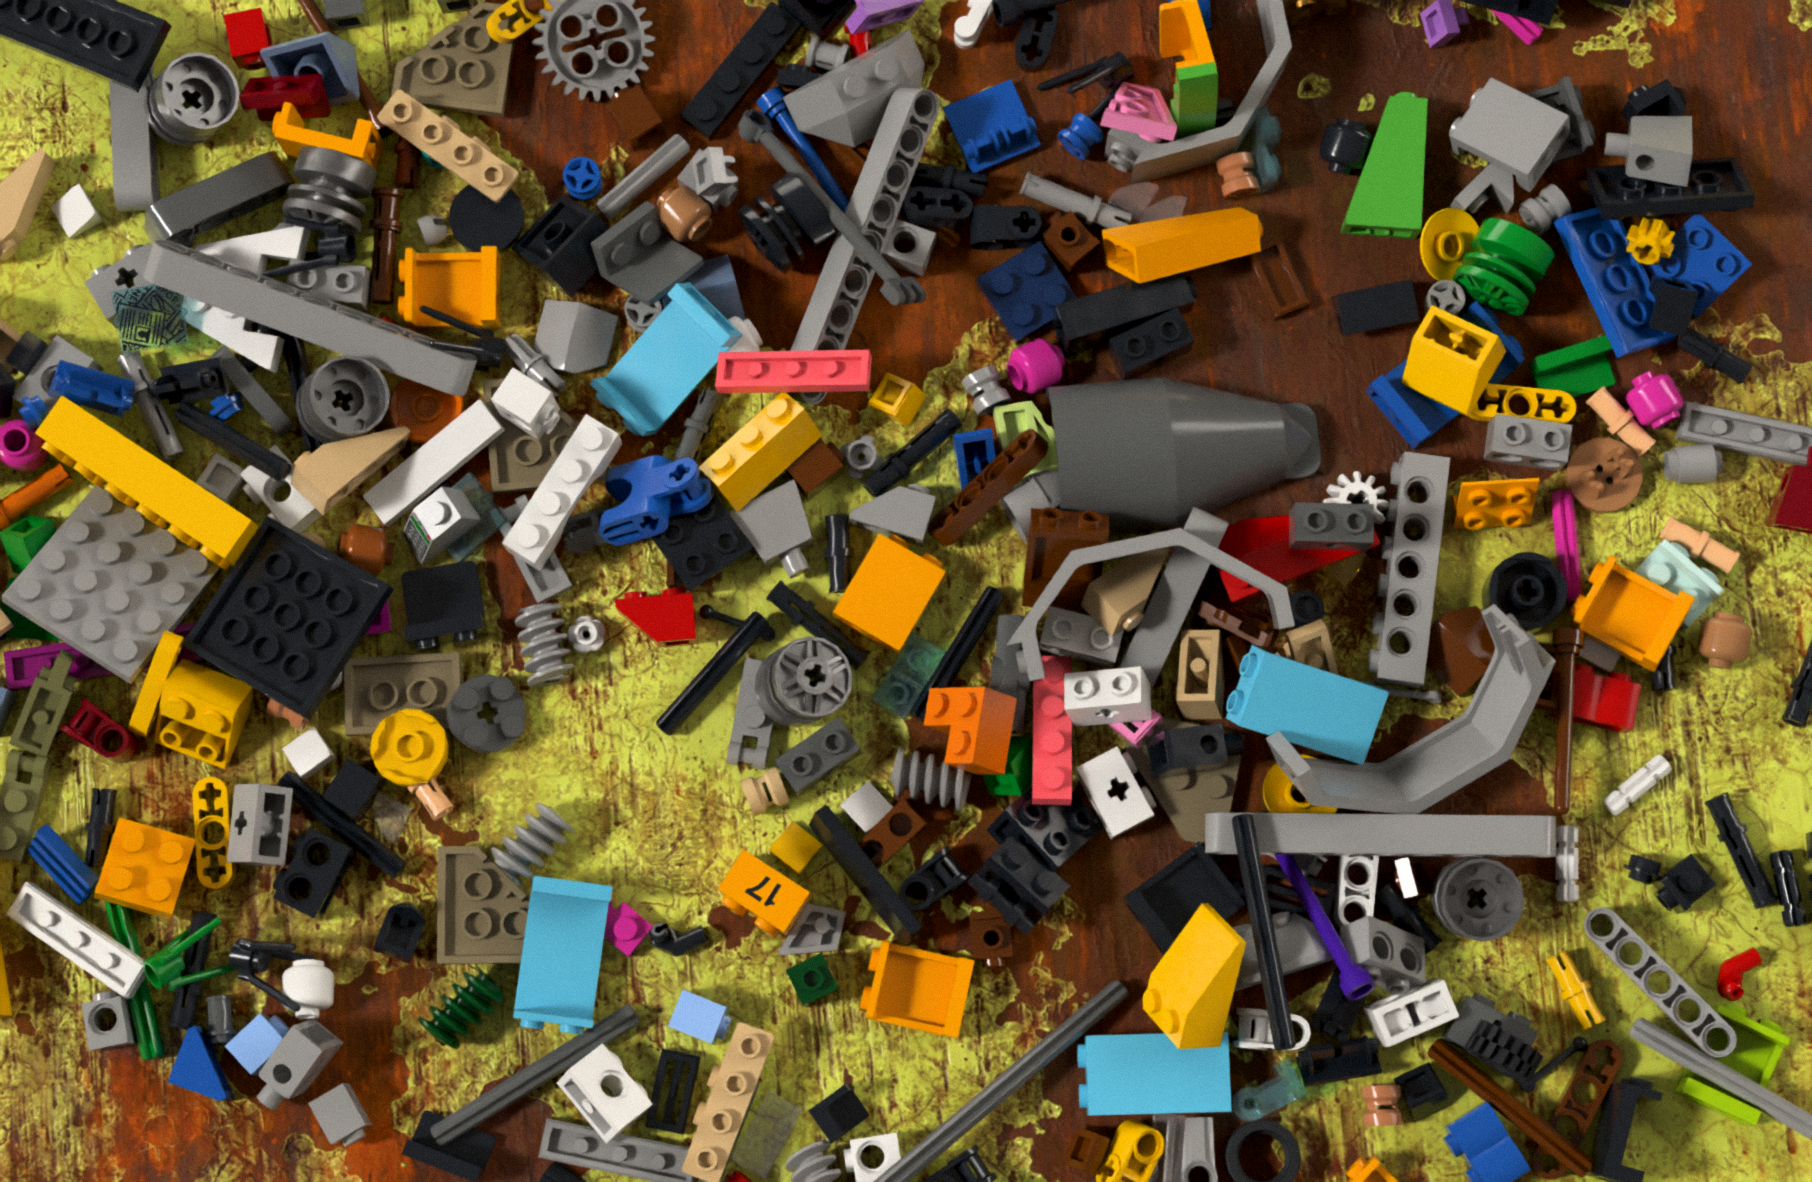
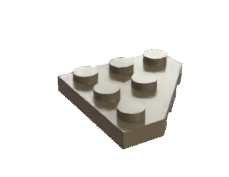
M480 2L469 10L470 14L453 26L451 24L428 40L427 45L411 57L408 55L396 64L391 97L400 89L428 109L504 118L515 40L506 44L498 43L489 36L486 28L488 17L503 4ZM515 13L507 20L503 21L501 19L498 26L502 31L504 29L509 30L510 26L519 20V17Z
M505 378L483 380L484 403L505 429L502 434L488 444L492 492L494 495L537 490L579 426L572 417L560 409L558 411L560 419L550 434L544 432L541 438L537 440L501 417L491 398ZM607 469L592 484L605 483Z
M1163 718L1164 722L1152 729L1154 733L1149 738L1146 736L1142 740L1144 744L1139 749L1125 739L1123 751L1128 752L1146 786L1171 820L1183 842L1192 844L1200 842L1205 846V814L1230 813L1241 755L1228 757L1227 763L1213 770L1152 779L1146 741L1163 730L1201 726ZM1129 722L1128 728L1135 733L1138 729ZM1223 730V734H1225V733H1232V732L1224 731V730ZM1241 734L1244 742L1245 735Z
M438 846L437 964H520L530 897L478 846Z

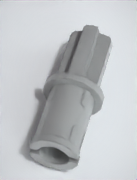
M514 333L504 340V352L522 370L521 373L551 391L554 398L559 394L549 385L550 382L561 392L565 389L566 382L544 360L546 357L543 354L538 355L519 334Z

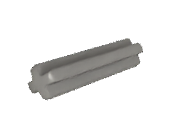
M679 134L673 135L602 197L596 205L603 216L607 219H612L687 154L690 148L686 140Z

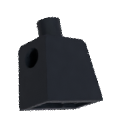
M1221 724L1163 730L1146 741L1152 779L1213 770L1227 763L1228 757L1243 755L1244 742L1241 733L1223 734Z

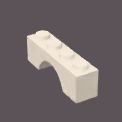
M587 414L584 416L502 542L509 553L538 571L542 569L561 540L563 529L576 504L588 487L598 477L603 475L623 443L617 432Z

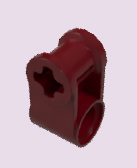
M82 696L79 701L81 706L68 724L63 723L60 729L84 746L90 747L114 762L125 763L135 757L139 742L134 733L129 732L126 727L111 718L109 713ZM122 734V747L116 752H111L109 748L111 739L116 735Z

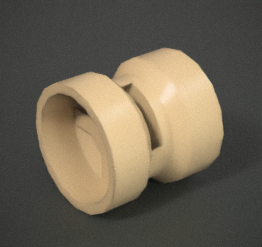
M776 767L766 770L764 775L759 778L749 777L740 781L754 817L765 813L767 807L772 805L780 807L790 803ZM766 782L772 799L768 800L762 783Z

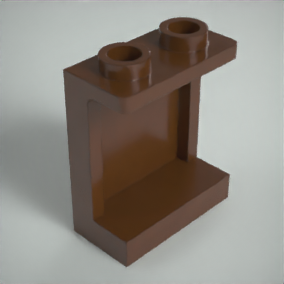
M1052 507L1043 509L1031 508L1022 580V606L1033 607L1071 551L1108 542V514H1100L1090 510L1083 512L1062 511ZM1104 561L1083 565L1076 569L1050 606L1064 610L1085 611L1081 603L1088 584L1102 575Z

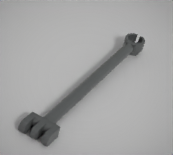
M747 109L738 124L739 135L750 143L761 142L787 172H792L802 181L824 209L833 225L884 281L880 292L892 305L923 303L926 300V291L915 278H901L777 139L773 134L774 130L771 128L770 119L757 110L752 109L750 112Z

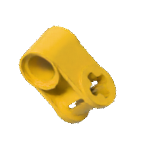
M1124 1121L1117 1128L1110 1147L1101 1162L1096 1175V1182H1149L1165 1148L1162 1134L1138 1121ZM1110 1170L1114 1171L1113 1175L1109 1174Z

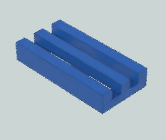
M44 825L36 831V837L32 839V845L28 847L27 852L78 905H81L90 898L99 881V877L50 826Z

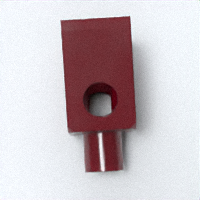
M1809 446L1806 466L1793 465L1785 469L1767 519V527L1812 534V446Z

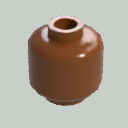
M352 524L347 532L341 531L337 556L373 576H378L382 572L384 565L391 566L395 543L388 542V534L383 528Z

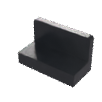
M428 1110L424 1111L413 1139H407L402 1155L472 1182H481L497 1138L473 1128L446 1146L441 1147L433 1138L430 1129L446 1117Z

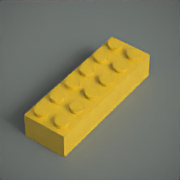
M64 396L59 398L35 432L36 435L45 441L41 448L50 453L54 458L69 468L76 463L73 469L101 489L107 483L104 489L133 509L136 504H139L135 510L144 515L145 518L163 530L169 524L170 527L167 531L194 550L201 545L202 547L199 552L225 571H227L230 565H235L259 528L251 519Z

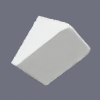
M80 184L72 187L51 207L70 240L103 221L87 192Z
M314 726L282 748L297 774L304 780L337 758Z
M868 781L840 805V808L867 835L893 806Z

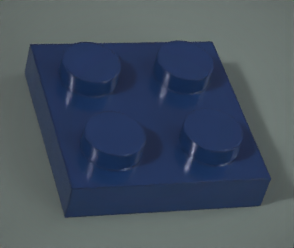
M1038 241L976 279V284L1016 345L1052 323L1055 305L1077 298L1041 241Z

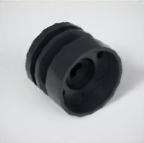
M787 172L769 186L770 194L775 202L772 206L760 196L756 195L752 198L759 215L745 204L737 210L738 216L745 227V232L754 247L783 274L793 269L786 252L799 263L805 260L803 250L799 244L801 240L813 250H818L836 236L835 228L824 209L809 189L792 172Z

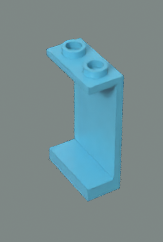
M690 282L675 284L667 294L672 301L606 377L594 378L590 383L597 391L596 397L607 408L615 409L624 418L622 420L624 426L637 436L641 435L644 437L657 434L718 364L719 352H727L743 336Z
M1251 645L1249 653L1244 655L1240 663L1239 673L1241 676L1236 690H1233L1228 697L1226 719L1238 726L1269 736L1280 731L1291 743L1363 765L1389 692L1374 684L1362 680L1359 682L1269 653L1260 647Z
M533 876L513 1018L521 1019L520 1027L544 1029V1022L560 1024L559 1032L583 1035L584 1027L593 1028L594 1020L592 1018L608 905L611 902L613 886Z
M1228 1032L1223 1033L1220 1047L1178 1049L1165 1033L1084 1036V1044H1077L1078 1068H1085L1086 1084H1079V1108H1087V1116L1232 1112Z

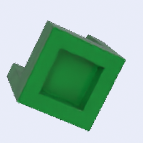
M27 515L0 532L1 540L15 573L20 574L54 535L56 529L52 520Z
M1011 737L1005 774L983 775L990 795L1021 796L1032 784V737Z

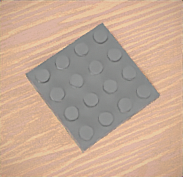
M95 485L4 592L2 601L131 684L154 656L165 630L173 633L224 569L200 553L199 550L201 548L192 549L168 532V527L163 530L135 510L136 507L130 508L106 491L105 487L101 489Z

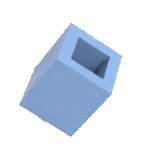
M682 990L668 1027L714 1045L717 1038L724 1040L732 1018L726 1016L729 1008Z
M259 1013L225 1047L250 1075L259 1076L260 1070L289 1031V1027L276 1014L270 1018L267 1014Z

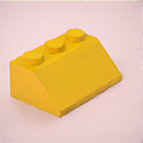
M786 392L780 393L699 465V477L708 479L714 486V491L739 512L823 435L801 405Z

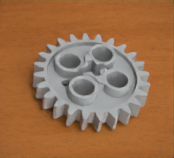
M547 0L553 10L541 9L539 11V15L546 22L534 25L533 28L543 33L540 38L534 39L532 44L543 47V51L535 56V60H547L548 65L544 67L541 73L554 72L556 76L551 83L552 86L563 81L566 83L564 95L567 96L575 88L578 89L579 101L585 98L587 92H591L593 101L598 102L602 91L611 100V97L615 94V87L619 90L628 87L625 82L626 80L634 84L640 82L635 71H648L649 67L641 60L642 58L654 56L652 51L645 48V44L655 41V37L645 35L644 30L653 24L652 21L641 22L640 16L646 11L645 7L635 10L632 7L635 0ZM599 8H610L614 12L616 20L613 26L604 27L599 24L596 17ZM572 18L578 22L580 32L577 37L569 38L562 33L560 25L563 19ZM618 29H624L626 32L624 36L601 42L598 45V50H595L593 45H588L567 53L562 51V47L587 39L590 36L589 31H593L594 36H601ZM617 43L625 48L627 57L624 63L617 64L610 60L608 48L611 44ZM576 54L586 55L590 59L591 69L589 73L579 74L573 69L572 59Z

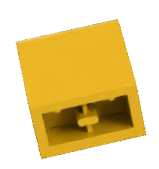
M1432 305L1412 339L1401 383L1403 386L1469 417L1505 355L1506 350L1499 336Z
M182 659L163 683L154 742L219 768L226 769L249 716L254 688L238 679Z

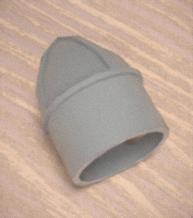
M1043 470L1026 476V479L1017 483L1000 499L1009 520L1026 544L1031 508L1043 509L1052 507L1061 510L1058 471Z

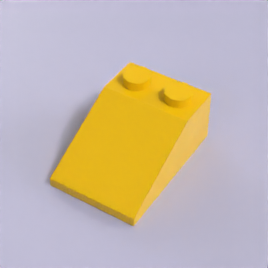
M1202 903L1150 974L1147 990L1143 994V1010L1178 1049L1220 1047L1246 946L1243 938L1209 903Z

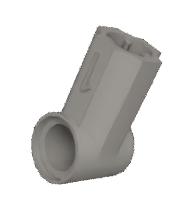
M1213 1117L1179 1118V1182H1189L1188 1173L1194 1167H1199L1206 1171L1208 1182H1217Z

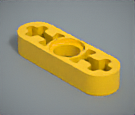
M509 0L488 17L486 28L489 36L494 41L506 44L518 38L544 18L539 14L530 13L525 7V0ZM540 0L542 9L553 10L547 0ZM516 13L520 19L513 23L509 30L504 29L502 31L498 26L501 19L503 21L507 20Z
M1488 383L1482 393L1484 394V400L1496 402L1499 399V394L1504 395L1500 405L1501 413L1496 412L1499 405L1487 404L1484 410H1478V404L1476 403L1469 417L1478 421L1490 422L1495 414L1568 424L1575 415L1576 403L1569 393L1561 390ZM1514 396L1524 397L1529 403V412L1525 415L1514 414L1509 408L1510 398ZM1537 398L1542 399L1539 405L1542 407H1551L1555 401H1560V407L1566 409L1567 412H1563L1559 418L1554 417V411L1542 409L1539 417H1536L1535 413L1538 408Z
M167 630L163 633L128 725L129 732L145 738L149 735L159 711L163 683L175 668L185 637Z
M205 777L196 783L192 793L197 876L205 887L213 890H223L228 888L236 877V863L227 862L232 817L231 790L224 781L216 777ZM210 785H213L214 789L221 791V797L215 798L214 806L215 811H223V817L209 815L203 818L204 811L211 813L210 801L203 799V793L209 792ZM217 822L224 827L225 835L221 842L212 845L205 840L204 831L209 824ZM226 849L225 856L217 854L218 864L226 868V874L220 875L219 882L215 883V879L207 875L208 870L214 869V856L208 855L205 857V850L218 852Z

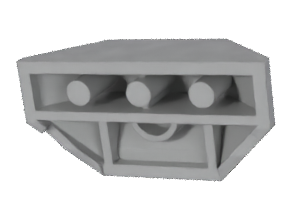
M908 29L789 93L783 99L800 132L812 134L848 147H856L876 136L894 91L901 87L921 88L925 62Z
M1279 912L1272 915L1283 976L1334 960L1312 921L1296 913ZM1242 924L1233 928L1246 942L1234 992L1262 983L1251 924Z

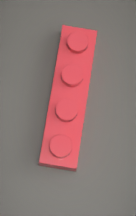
M870 350L719 352L715 387L718 393L869 391L872 355Z
M1041 656L1045 678L1033 680L1032 804L1071 805L1072 721L1064 710V674L1072 673V656Z

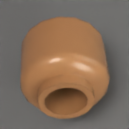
M681 186L675 190L669 188L657 200L656 205L659 207L657 211L662 228L679 242L698 241L712 225V218H710L711 206L687 186Z
M1713 612V617L1705 618L1702 621L1697 651L1702 657L1709 659L1708 666L1731 670L1732 663H1742L1747 659L1752 629L1748 624L1744 623L1745 617L1724 612Z

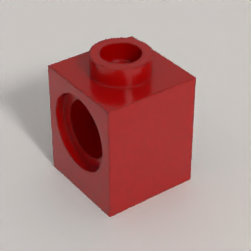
M261 7L224 15L231 56L238 68L255 71L266 67L260 51L262 48L273 46L268 19Z

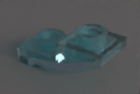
M1267 105L1259 107L1252 136V155L1255 163L1253 169L1255 177L1259 181L1260 194L1274 190L1278 176L1281 175L1277 157L1275 154L1269 155V153L1276 151L1280 140L1279 137L1282 136V130L1277 116H1270Z
M913 632L872 700L901 718L906 719L947 651Z

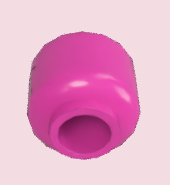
M1038 338L1011 352L1009 362L1006 365L1007 375L1016 389H1022L1026 393L1035 394L1061 380L1063 374L1062 366L1065 365V358L1058 346H1052L1047 340Z
M1651 370L1631 381L1634 388L1627 393L1626 401L1641 426L1651 425L1652 429L1656 430L1681 416L1679 410L1682 408L1684 401L1670 375L1660 374L1655 376Z
M22 419L8 421L0 427V461L16 472L27 473L41 467L48 458L49 453L41 448L45 441L35 434L38 428L35 427L30 430Z

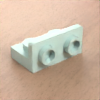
M1663 540L1636 568L1634 573L1676 595L1683 591L1695 597L1693 605L1681 625L1686 630L1724 590L1718 585L1719 579L1707 568L1697 567L1688 559L1690 555L1684 547L1676 542L1670 543L1667 540Z

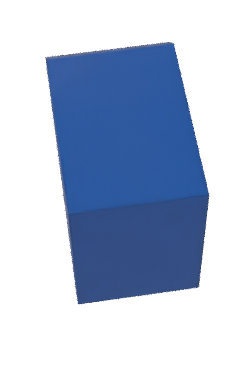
M991 428L953 435V450L961 490L996 458Z
M193 1026L189 1028L168 1083L218 1101L234 1099L235 1097L215 1051L209 1043V1038H205L206 1031L204 1027Z

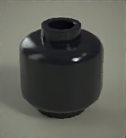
M1337 118L1336 123L1326 125L1319 149V157L1329 163V171L1350 175L1351 169H1362L1364 167L1373 140L1372 135L1366 131V124Z

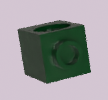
M822 953L786 970L803 1007H807L840 991Z

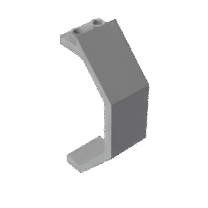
M1256 0L1267 60L1230 122L1224 126L1164 144L1147 141L1141 138L1138 133L1115 128L1110 129L1104 156L1108 158V163L1122 172L1130 170L1132 172L1129 186L1212 164L1219 158L1236 153L1284 72L1292 49L1282 0Z
M1177 528L1071 551L1007 645L1022 643L1023 649L1015 651L1020 675L1028 673L1029 681L1045 678L1036 632L1037 624L1075 570L1091 563L1168 547L1182 548L1263 591L1269 601L1274 629L1295 626L1288 590L1286 586L1189 532Z
M1493 604L1481 611L1495 646L1493 658L1467 710L1461 716L1383 762H1364L1363 765L1351 761L1302 758L1280 731L1267 737L1266 740L1280 769L1312 806L1395 814H1418L1510 759L1556 660L1538 643L1530 631L1526 632L1519 625L1511 613L1505 615Z

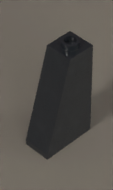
M1182 272L1141 284L1132 281L1055 305L1052 327L1065 359L1106 344L1110 338L1178 307L1181 315L1192 311L1195 302L1194 298L1197 297L1196 287L1190 276L1184 277Z

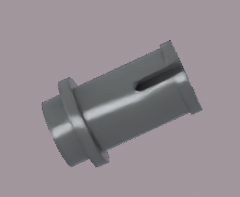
M217 995L206 998L208 1003L209 1032L205 1033V1038H209L211 1046L226 1045L233 1039V1036L237 1035V1031L233 1030L231 995Z

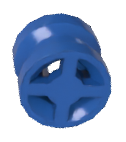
M1076 113L1072 118L1070 127L1062 129L1057 134V138L1064 148L1080 160H1085L1090 155V148L1094 144H1100L1105 138L1104 133L1097 124L1082 113Z
M577 157L571 159L566 164L563 170V180L568 193L579 201H589L596 198L603 188V179L598 165L587 157Z

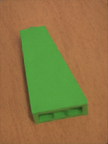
M1400 92L1395 94V96L1389 97L1342 223L1341 235L1416 240L1422 228L1428 98H1418L1417 94L1411 92Z

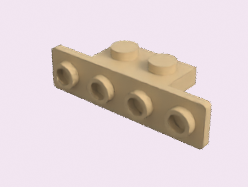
M400 89L393 94L377 115L379 122L495 203L501 201L519 177L518 171L492 154L490 147L476 136L469 138L460 131V126L445 115L439 117Z
M742 1022L737 1023L721 1066L715 1064L708 1079L707 1086L712 1088L707 1103L700 1101L692 1123L698 1125L682 1166V1172L707 1182H720L772 1046L773 1034Z

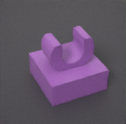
M1436 0L1420 13L1429 48L1443 47L1460 33L1459 25L1470 23L1467 10L1465 8L1454 10L1452 0Z

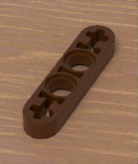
M1028 429L1020 434L933 517L928 527V533L942 546H949L956 542L1044 458L1048 451V442L1033 429Z
M1596 1040L1587 1046L1547 1121L1549 1125L1556 1129V1124L1560 1117L1564 1115L1571 1116L1577 1123V1131L1568 1140L1577 1147H1579L1621 1066L1622 1052L1614 1042ZM1606 1047L1609 1049L1607 1056L1612 1059L1610 1065L1603 1064L1596 1075L1604 1076V1080L1601 1083L1595 1076L1584 1074L1583 1070L1585 1067L1589 1071L1594 1070L1598 1062L1597 1057L1593 1056L1594 1051H1603ZM1583 1080L1590 1082L1595 1089L1594 1099L1587 1104L1580 1103L1574 1095L1575 1086ZM1538 1143L1535 1144L1529 1158L1532 1172L1537 1177L1545 1180L1561 1177L1568 1167L1554 1157L1553 1160L1558 1163L1557 1168L1548 1169L1544 1172L1542 1170L1544 1164L1539 1160L1541 1154L1549 1155L1550 1153Z

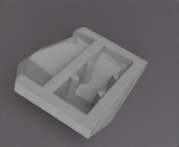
M545 300L533 349L537 354H543L546 357L544 360L553 369L577 374L595 368L607 367L619 316L580 302Z

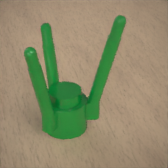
M221 918L213 919L189 937V928H187L162 950L147 958L143 962V969L151 984L158 989L167 985L168 989L172 992L182 985L236 971L237 969H233L230 964L181 976V971L185 970V964L180 954L219 926L222 922Z

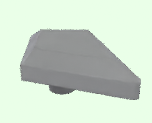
M808 903L780 948L779 955L837 951L846 912Z

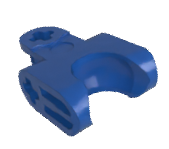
M653 455L612 467L607 471L605 488L616 500L623 503L615 508L606 510L602 514L599 526L600 536L612 545L622 546L659 535L668 528L670 517L680 514L685 515L705 507L713 498L714 486L708 479L699 477L700 468L698 464L688 457L672 462L664 456Z

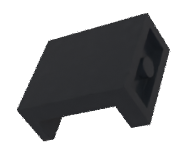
M1197 842L1185 853L1122 898V901L1163 956L1202 903H1209L1224 920L1246 905L1242 899L1245 896V891L1240 883L1233 876L1227 879L1218 867L1223 863L1219 855L1206 854L1205 847L1200 842Z
M1634 1077L1629 1079L1621 1078L1620 1083H1611L1604 1098L1590 1155L1595 1163L1586 1176L1607 1182L1643 1181L1644 1171L1621 1164L1637 1100L1651 1102L1661 1101L1663 1093L1652 1090L1654 1083Z

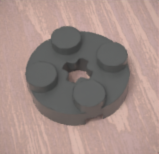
M480 675L465 681L457 688L447 707V722L454 738L478 753H494L508 747L523 733L525 728L526 709L523 698L513 683L504 677ZM482 704H487L489 708L494 709L496 715L492 717V724H487L485 719L478 718L477 712L483 709Z

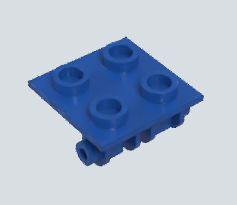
M1011 79L942 108L972 173H978L1041 146L1035 133L1037 131L1036 124L1032 117H1028Z
M1699 213L1693 215L1675 233L1671 242L1675 246L1670 258L1661 256L1658 265L1644 264L1643 266L1654 276L1690 283L1699 292L1692 313L1698 318L1752 263Z

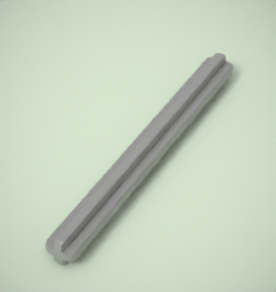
M1637 1018L1633 1023L1629 1034L1634 1039L1812 1140V1114L1644 1018Z

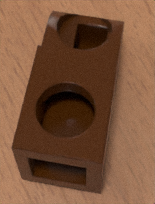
M902 798L858 845L879 870L899 850L901 851L913 838L919 835L929 823L907 799Z

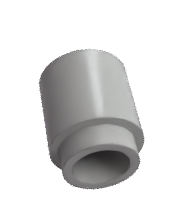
M1712 444L1675 446L1673 451H1665L1663 455L1666 481H1675L1677 485L1715 482L1716 474H1721L1723 470L1721 452L1715 451Z

